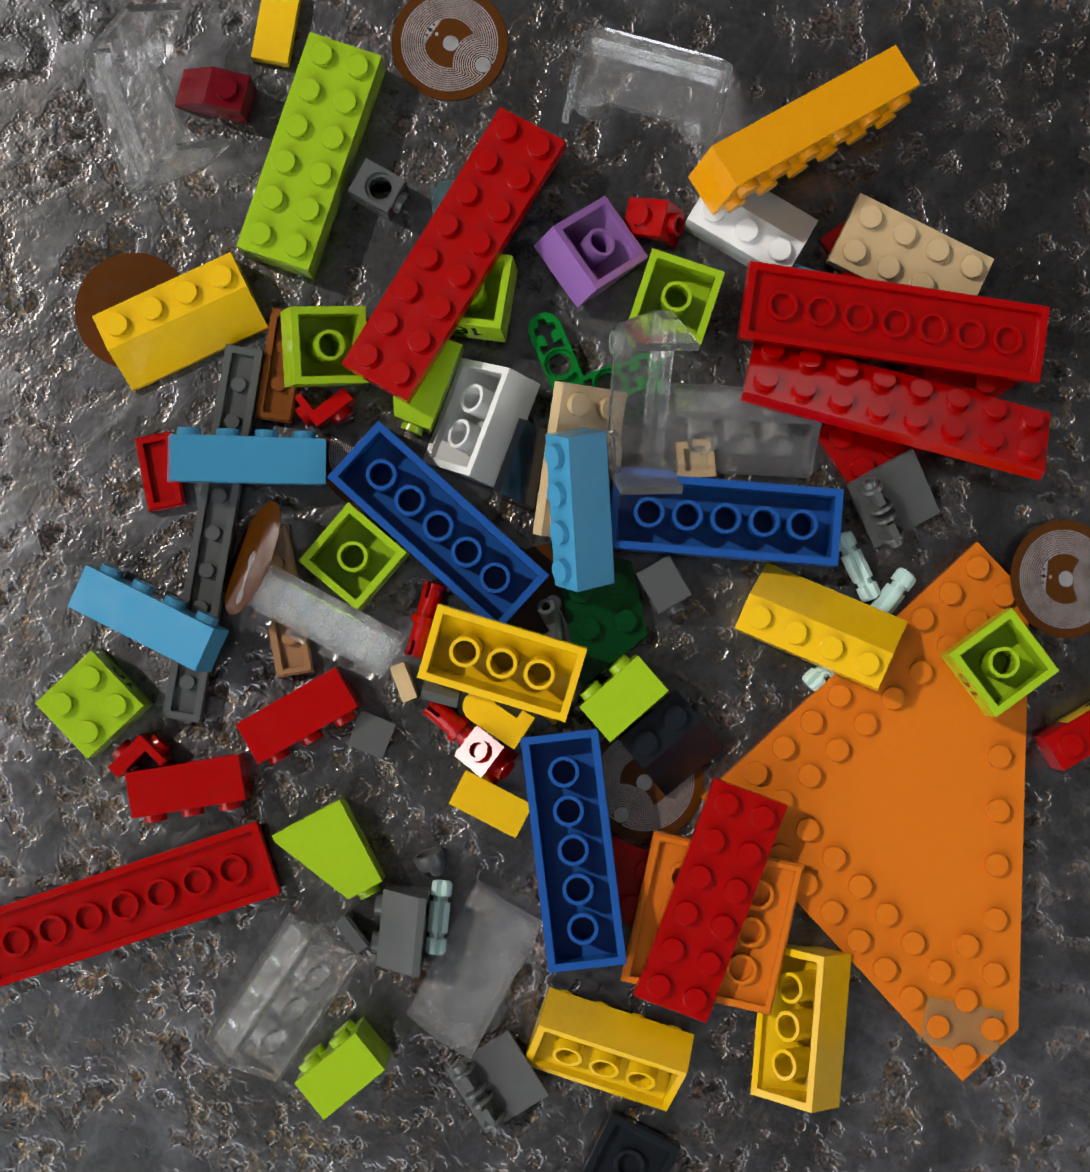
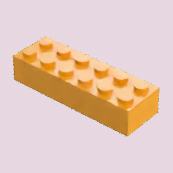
M894 45L712 145L688 178L712 216L723 209L731 213L748 201L746 197L755 191L758 196L770 191L778 184V178L786 175L788 179H791L808 167L807 162L816 158L818 162H821L838 150L836 146L845 141L848 146L852 145L867 134V128L874 125L876 129H880L896 117L895 113L912 101L909 95L920 85V82L898 47Z

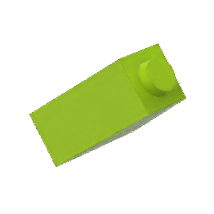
M448 340L410 404L393 396L394 417L402 423L400 429L420 437L423 431L430 434L433 433L464 353L462 344Z
M344 797L272 835L276 844L347 899L358 895L360 900H363L381 890L379 883L386 876Z

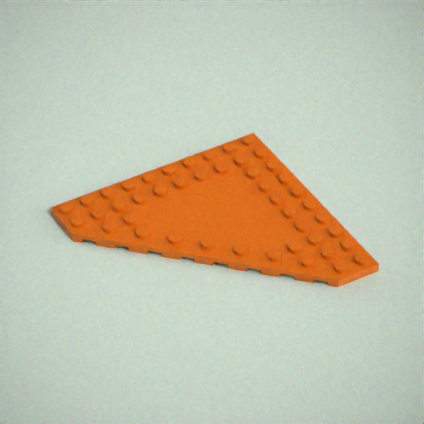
M978 542L973 543L896 615V617L904 619L908 623L878 692L834 674L831 678H827L826 683L820 689L813 691L720 778L788 805L769 856L805 865L796 902L844 953L852 954L851 961L962 1082L1019 1029L1027 695L998 717H986L940 656V654L1002 609L1013 608L1029 630V622L1020 612L1013 597L1010 575ZM708 790L700 796L703 801H705Z

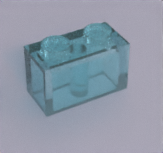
M927 996L921 1034L919 1035L914 1031V1037L920 1043L955 1049L959 1044L965 1043L971 1045L975 1049L976 1054L996 1057L999 1040H987L981 1033V1024L989 1017H995L1002 1022L1004 1011L977 1006L971 1012H962L956 1007L954 1001ZM934 1015L944 1016L950 1024L949 1033L940 1039L933 1038L926 1029L927 1021Z

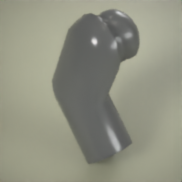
M549 598L542 599L537 604V611L549 630L544 635L566 641L562 615L555 602Z

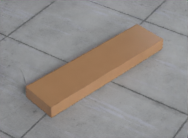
M289 523L281 524L273 557L261 582L277 678L315 672L291 527Z

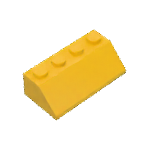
M231 252L92 316L108 352L132 391L139 390L223 351L226 344H238L269 328L239 262Z
M766 563L749 593L735 629L737 632L878 692L908 621L780 567Z
M438 603L417 678L566 722L588 648Z
M787 944L771 1015L757 1012L751 1095L810 1113L839 1107L852 954L818 946Z
M549 987L540 1008L525 1056L535 1069L667 1112L687 1075L695 1034L682 1031V1029L673 1025H664L646 1019L640 1014H630L612 1008L603 1002H594L575 996L566 990H557Z

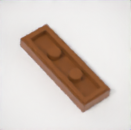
M272 307L254 418L256 420L293 425L297 405L294 397L298 395L299 387H284L280 314L284 309Z

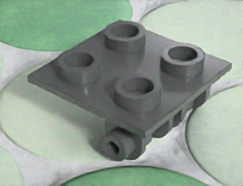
M913 448L846 484L874 548L884 543L889 544L891 548L901 546L904 543L903 537L906 531L940 513Z
M509 1030L445 1068L485 1133L489 1131L493 1134L500 1132L506 1126L504 1122L550 1095Z

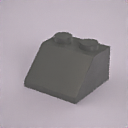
M387 883L383 893L376 894L374 916H381L380 930L373 931L371 940V954H377L376 966L411 977L420 976L425 963V943L428 933L427 924L431 901L430 887Z

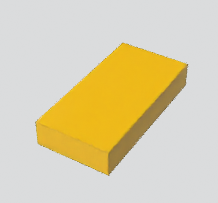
M261 0L251 52L252 61L290 67L302 0Z
M467 769L449 802L450 805L514 838L517 837L529 814L527 800L481 778Z

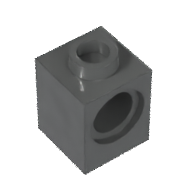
M367 158L348 189L351 200L390 222L395 213L400 215L404 211L410 199L405 179ZM388 185L391 187L390 195L385 199L374 198L372 192L377 186Z
M669 555L634 575L656 614L665 611L669 617L688 606L684 599L692 594Z

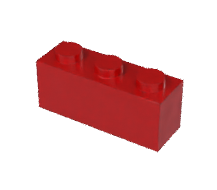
M335 667L235 725L257 764L268 760L272 766L290 756L291 753L288 748L301 741L305 747L323 737L324 734L321 729L332 722L338 728L356 718L354 710L362 705L341 668Z
M245 752L133 770L125 773L132 819L144 817L145 823L167 820V813L181 811L182 817L204 814V807L218 804L220 811L237 809L242 807V800L252 797Z

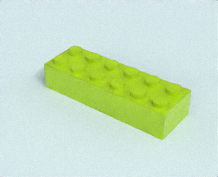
M309 32L236 245L244 257L313 280L315 279L386 71L381 55Z

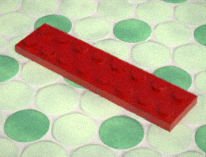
M502 107L498 109L341 363L345 369L410 404L567 148L565 140Z
M750 261L747 265L737 339L1037 384L1040 383L1050 307Z
M753 342L740 401L1040 481L1045 473L1050 412L825 352Z
M259 820L1 905L0 987L282 893Z

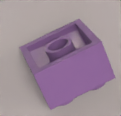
M606 195L552 226L534 245L536 251L577 308L605 291L648 258V255Z

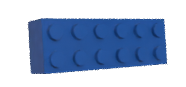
M379 420L327 476L329 480L480 616L508 623L549 578L547 572Z
M614 471L612 474L610 496L613 550L828 568L836 567L839 562L844 489Z
M599 729L521 738L548 973L627 964Z

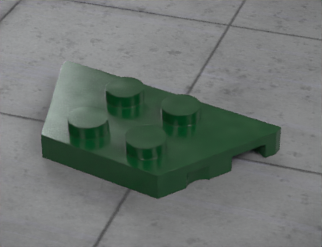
M550 543L551 552H552V556H553L552 543ZM613 557L615 580L613 584L580 592L559 587L571 642L588 648L579 676L581 685L588 684L648 635L631 561Z

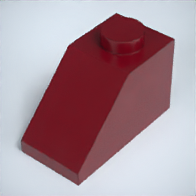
M214 66L184 69L175 106L248 125L257 88L250 75Z

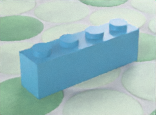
M177 427V434L168 435L167 482L325 485L326 439L316 438L315 431H293L292 438L278 437V430L259 429L255 430V436H240V429L217 428L216 435H201V428Z
M581 427L545 434V460L548 469L549 485L547 497L550 502L551 517L549 532L553 548L552 573L555 586L580 592L613 584L615 580L607 433L603 430Z
M103 562L101 567L85 566L67 607L194 671L211 672L229 633L228 629L218 625V617L203 610H198L197 613L186 609V601L170 594L162 597L154 593L156 588L154 585L138 578H134L132 582L122 577L124 573L122 569Z

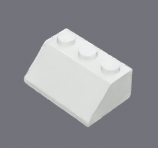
M755 191L746 197L748 201L735 211L728 213L726 209H723L713 216L702 198L698 199L686 220L684 230L745 266L750 261L792 267L818 222L814 217L769 191L761 196H758Z
M461 358L423 461L432 467L494 488L519 418L528 419L540 384L508 367Z

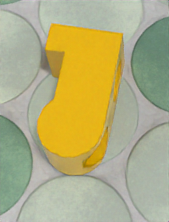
M468 694L463 701L464 714L470 721L514 750L536 719L534 715L526 710H522L517 717L498 705L496 701L473 694Z

